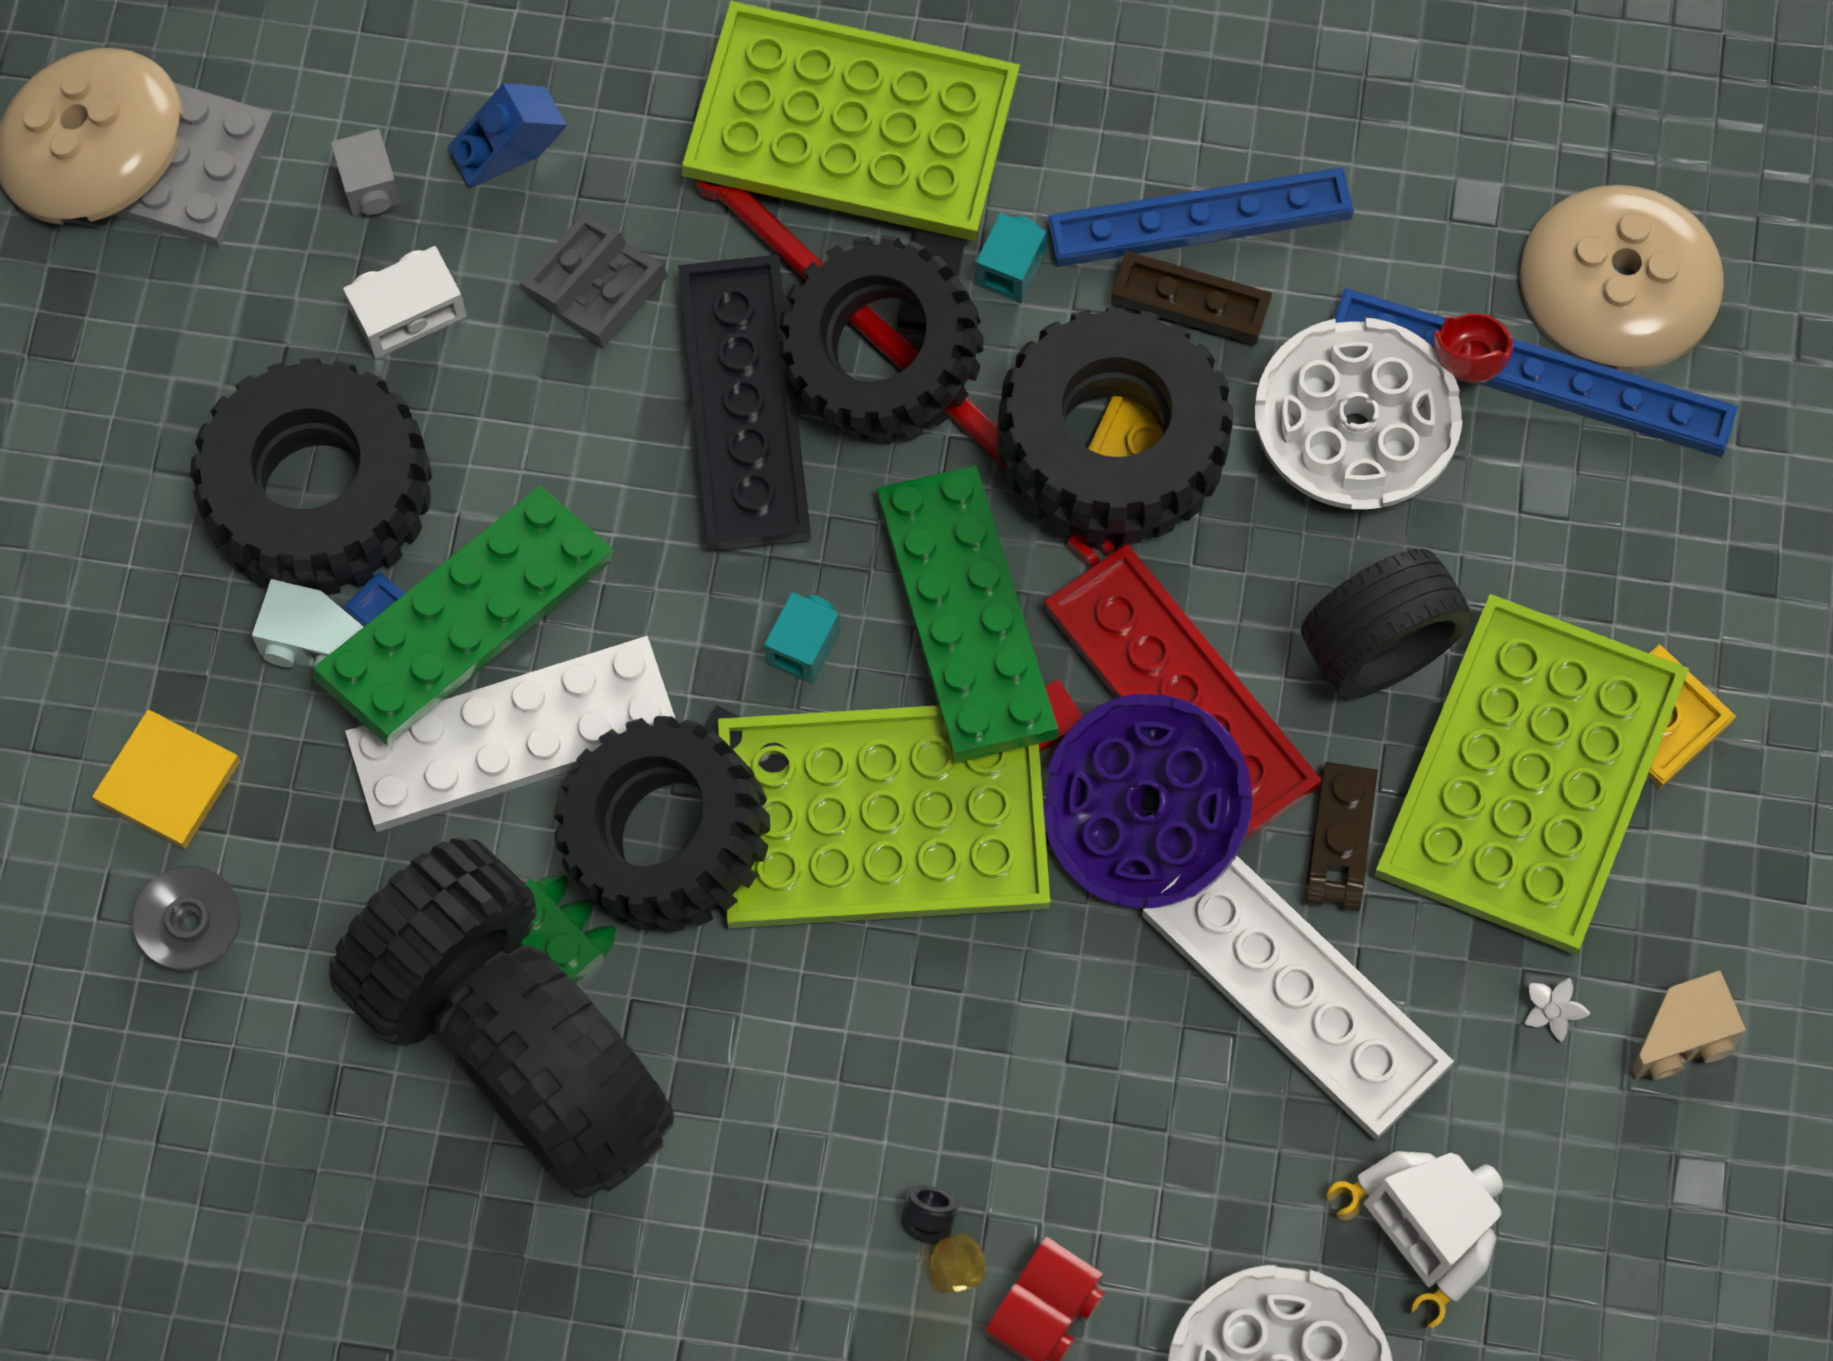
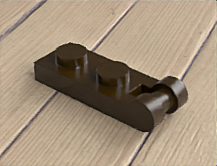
M1325 762L1306 904L1322 906L1323 901L1343 904V910L1360 911L1378 769ZM1327 870L1347 873L1346 883L1326 880Z

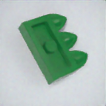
M552 875L536 882L530 878L525 884L534 894L537 912L536 918L532 920L533 927L529 935L521 943L522 945L534 946L540 949L576 984L610 952L614 944L616 928L614 926H600L583 933L582 930L590 918L591 901H573L558 907L566 892L568 877L566 875Z

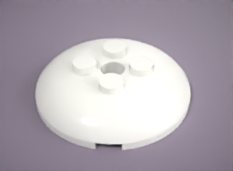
M1366 318L1365 322L1336 323L1335 319L1315 324L1299 332L1282 345L1273 355L1262 374L1257 389L1255 402L1256 429L1261 446L1273 467L1288 483L1303 494L1319 502L1339 508L1377 509L1403 502L1419 494L1429 487L1446 469L1457 448L1462 430L1463 420L1459 400L1460 391L1454 375L1441 366L1435 349L1408 329L1374 318ZM1360 414L1366 417L1369 422L1365 424L1351 423L1349 425L1346 416Z
M1264 1265L1236 1272L1220 1280L1199 1296L1188 1309L1175 1332L1168 1361H1392L1386 1337L1378 1321L1367 1306L1348 1288L1336 1280L1313 1270L1308 1272L1293 1268L1276 1267V1265Z

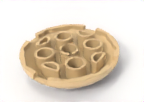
M90 49L71 54L51 63L23 85L8 105L0 121V183L3 189L24 212L39 220L55 224H63L64 219L87 217L92 222L125 209L157 183L177 152L180 144L176 139L179 118H184L182 100L178 89L168 74L157 63L141 54L125 49Z
M1606 185L1580 191L1565 198L1547 211L1537 222L1529 235L1523 251L1520 268V287L1524 304L1531 319L1540 332L1555 347L1567 355L1604 365L1617 366V370L1628 372L1652 369L1670 363L1689 352L1701 341L1712 326L1718 313L1723 296L1724 274L1719 252L1712 237L1698 218L1688 209L1668 196L1653 190L1630 185ZM1613 265L1615 267H1625L1631 271L1635 270V274H1620L1614 269Z

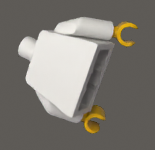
M1397 1151L1358 1174L1359 1181L1352 1185L1343 1181L1334 1183L1327 1192V1199L1332 1201L1343 1193L1351 1195L1353 1197L1351 1205L1341 1209L1336 1214L1340 1220H1349L1359 1213L1361 1209L1360 1199L1369 1195L1363 1203L1427 1287H1431L1436 1282L1439 1286L1433 1294L1427 1293L1419 1296L1411 1307L1412 1314L1423 1301H1431L1436 1304L1439 1311L1438 1317L1426 1327L1429 1329L1436 1327L1442 1322L1446 1313L1445 1306L1451 1299L1457 1302L1486 1273L1496 1243V1237L1491 1226L1501 1216V1210L1492 1198L1502 1192L1503 1182L1493 1167L1482 1165L1471 1172L1459 1155L1453 1153L1436 1158L1430 1153Z

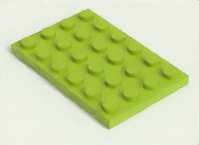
M730 1L683 160L682 176L976 241L1019 75L1020 64Z
M1489 594L1378 863L1375 877L1578 955L1689 668Z
M938 705L718 719L719 737L729 746L730 731H742V740L733 750L755 773L754 778L763 787L767 801L762 807L770 814L771 828L768 833L760 835L769 845L765 860L762 862L755 860L751 868L758 876L749 889L741 885L733 894L738 902L727 910L728 928L1050 909L1039 743L955 763ZM768 743H779L785 747L783 748L780 746H767L761 749L764 745ZM770 754H779L788 761V765L777 773L763 770L759 763L765 756Z

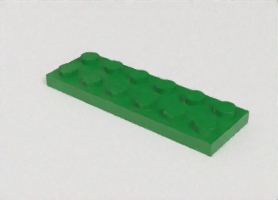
M977 465L878 487L877 500L954 762L957 763L1058 739L1056 720Z
M540 485L314 666L313 679L388 746L609 564L613 559L614 549Z

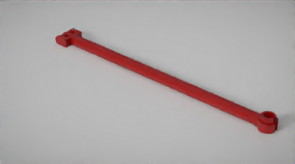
M695 179L697 190L703 197L710 200H721L806 281L808 279L802 272L812 261L818 267L824 264L747 190L724 185L710 186L706 181ZM869 305L862 307L849 319V322L901 371L905 370L919 354ZM968 398L965 399L961 406L952 401L944 410L947 415L1006 470V465L999 461L997 426ZM1072 532L1074 535L1068 539L1067 548L1089 569L1100 563L1098 555L1089 547L1090 544L1097 548L1104 556L1109 555L1115 549L1110 539H1105L1104 545L1086 542L1087 536Z

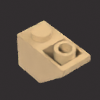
M1721 971L1669 987L1631 1068L1635 1079L1652 1074L1654 1080H1661L1681 1072L1685 1068L1683 1065L1685 1062L1702 1057L1705 1063H1711L1735 1052L1734 1046L1737 1045L1746 1029Z

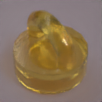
M958 1233L945 1237L937 1243L931 1256L930 1275L932 1283L941 1293L961 1292L974 1288L981 1283L985 1273L984 1255L978 1243L971 1236Z

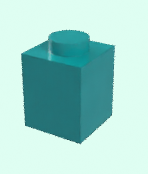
M1000 212L976 261V285L1022 303L1046 255L1047 230L1040 228L1036 222L1027 217H1011Z
M791 592L764 644L766 664L814 684L841 632L839 612L835 611V607L830 602L819 596L810 594L805 598Z

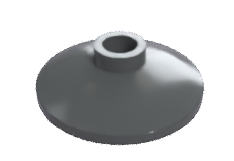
M198 866L176 867L156 876L141 891L133 910V932L142 951L155 963L173 970L199 969L219 959L231 947L239 931L241 910L234 890L216 872ZM186 918H199V925L193 931L186 932L181 929L182 922Z

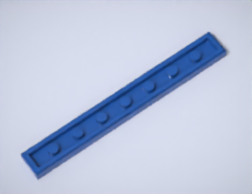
M1344 288L1334 317L1336 323L1365 322L1366 318L1391 322L1415 333L1433 348L1434 332L1440 331L1445 320L1444 317L1348 288ZM1514 338L1513 354L1506 368L1490 381L1478 383L1721 458L1725 452L1738 406Z

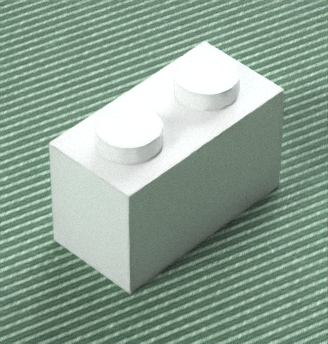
M436 246L425 251H412L403 256L398 263L379 272L371 271L357 277L352 284L343 288L350 311L375 359L467 317L462 295Z

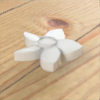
M1570 978L1558 983L1553 991L1544 984L1530 983L1529 985L1530 997L1536 1006L1530 1011L1525 1025L1540 1027L1549 1022L1552 1033L1560 1042L1563 1041L1567 1034L1568 1019L1580 1020L1590 1014L1580 1003L1569 1001L1573 994V984Z

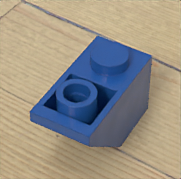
M502 83L447 148L468 186H477L538 158L564 130L567 124L545 86Z

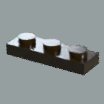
M1126 251L1111 296V303L1137 311L1149 312L1161 318L1254 345L1258 343L1272 300V292L1131 251Z

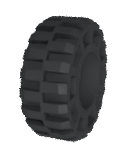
M1108 307L1105 313L1091 314V310H1085L1071 314L1069 322L1063 325L1060 322H1053L1042 329L1037 344L1034 341L1027 342L1016 355L1015 367L1008 370L1002 385L1001 401L999 402L997 423L999 461L1006 465L1005 478L1012 491L1019 495L1021 493L1025 494V507L1036 518L1042 519L1045 515L1053 521L1052 529L1064 535L1070 536L1072 532L1087 536L1086 542L1103 545L1105 539H1121L1122 545L1141 543V537L1153 533V536L1158 538L1174 531L1178 518H1181L1183 521H1189L1201 510L1203 499L1212 496L1220 482L1222 469L1227 459L1233 426V406L1227 401L1230 389L1224 374L1220 371H1213L1215 358L1202 344L1195 346L1190 341L1191 333L1175 323L1170 327L1160 322V316L1145 311H1141V315L1124 313L1125 308ZM1101 396H1119L1131 399L1147 408L1158 420L1163 430V435L1156 444L1146 451L1132 456L1112 457L1091 451L1078 442L1069 431L1065 419L1075 407L1089 399Z
M320 358L300 359V364L285 366V363L281 362L268 366V372L256 378L249 375L235 385L237 391L229 398L221 397L210 410L213 419L210 424H203L197 434L195 443L200 454H195L191 458L190 476L196 487L193 490V496L212 541L216 547L221 548L226 561L238 572H246L248 570L253 582L268 588L271 579L320 590L325 595L341 592L340 586L356 582L357 586H361L374 578L373 572L383 565L386 568L392 567L403 556L400 549L405 542L413 543L422 529L419 514L423 515L429 511L432 495L428 485L432 478L429 458L418 423L412 418L408 404L399 393H389L386 381L372 372H365L362 376L358 374L354 364L339 360L334 361L333 365L322 364ZM317 445L334 446L350 452L359 460L358 472L352 484L342 495L325 505L310 509H294L277 504L266 496V486L274 469L283 459L300 449Z

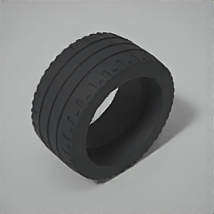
M1421 548L1387 557L1341 583V585L1333 589L1332 592L1328 593L1326 597L1314 606L1305 617L1300 631L1309 652L1330 685L1340 697L1353 699L1371 695L1393 686L1429 665L1462 637L1463 633L1470 626L1473 617L1465 597L1444 564L1431 550Z

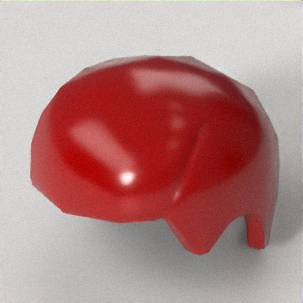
M1468 313L1455 318L1451 316L1445 318L1440 331L1434 332V348L1441 366L1454 375L1456 380L1478 384L1490 381L1506 368L1513 354V337L1506 326L1491 315Z

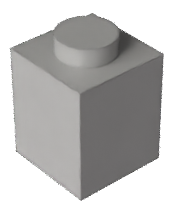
M380 129L331 142L353 217L361 214H379L386 211L390 206L401 203Z

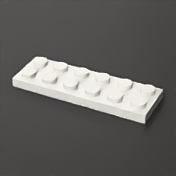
M644 636L445 699L388 746L364 725L346 730L345 732L376 832H380L580 768L581 764L576 759L586 748L591 752L596 750L602 744L599 737L609 730L613 729L620 734L627 731L625 724L628 721L643 718L652 726L656 716H673L674 718L675 716L648 636Z
M1236 856L1226 872L1212 886L1199 895L1176 905L1149 909L1146 906L1143 909L1142 917L1375 1141L1452 1067L1454 1061L1238 856ZM1178 876L1169 886H1167L1163 891H1165L1166 889H1168V888H1170L1171 886H1173V885L1175 884V882L1177 881V879L1179 878V876Z

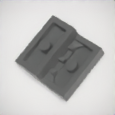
M584 212L520 282V285L524 291L559 319L590 340L605 347L667 278L668 274L662 263L627 245L620 231Z

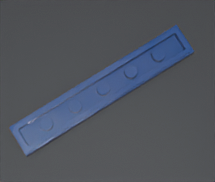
M1341 167L1048 215L1047 224L1056 267L1123 257L1126 251L1142 254L1350 220L1353 217L1354 210L1344 169Z

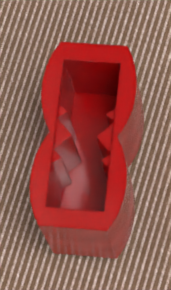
M1046 1237L985 1329V1337L1022 1361H1063L1075 1342V1338L1068 1334L1072 1326L1080 1316L1088 1321L1106 1294L1105 1291L1099 1288L1103 1273Z

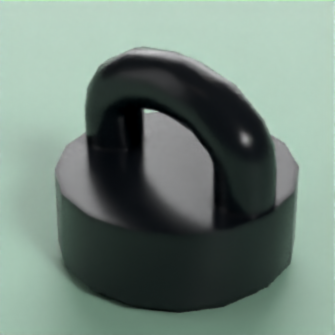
M933 1186L914 1187L906 1193L901 1213L902 1226L911 1237L918 1241L933 1245L944 1243L952 1234L959 1210V1203L953 1195L941 1188Z

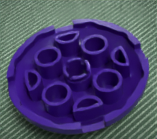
M1144 693L1132 694L1113 699L1094 708L1073 725L1063 737L1055 750L1047 773H1050L1046 791V804H1043L1045 829L1052 849L1061 865L1078 884L1093 895L1114 904L1142 909L1146 906L1148 909L1163 908L1179 904L1199 895L1212 886L1231 866L1244 843L1249 828L1252 811V787L1249 771L1239 746L1228 730L1215 717L1201 707L1180 698ZM1153 788L1160 791L1158 813L1147 816L1142 808L1143 797L1149 790ZM1179 876V878L1177 879V881L1175 882V884H1174L1173 886H1171L1170 888H1168V889H1166L1165 891H1163L1167 886H1169V885Z

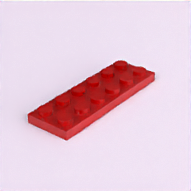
M1124 545L1044 601V610L1115 698L1142 693L1180 698L1201 707L1228 730L1243 754L1252 787L1251 818L1244 842L1321 787L1322 779L1129 545Z

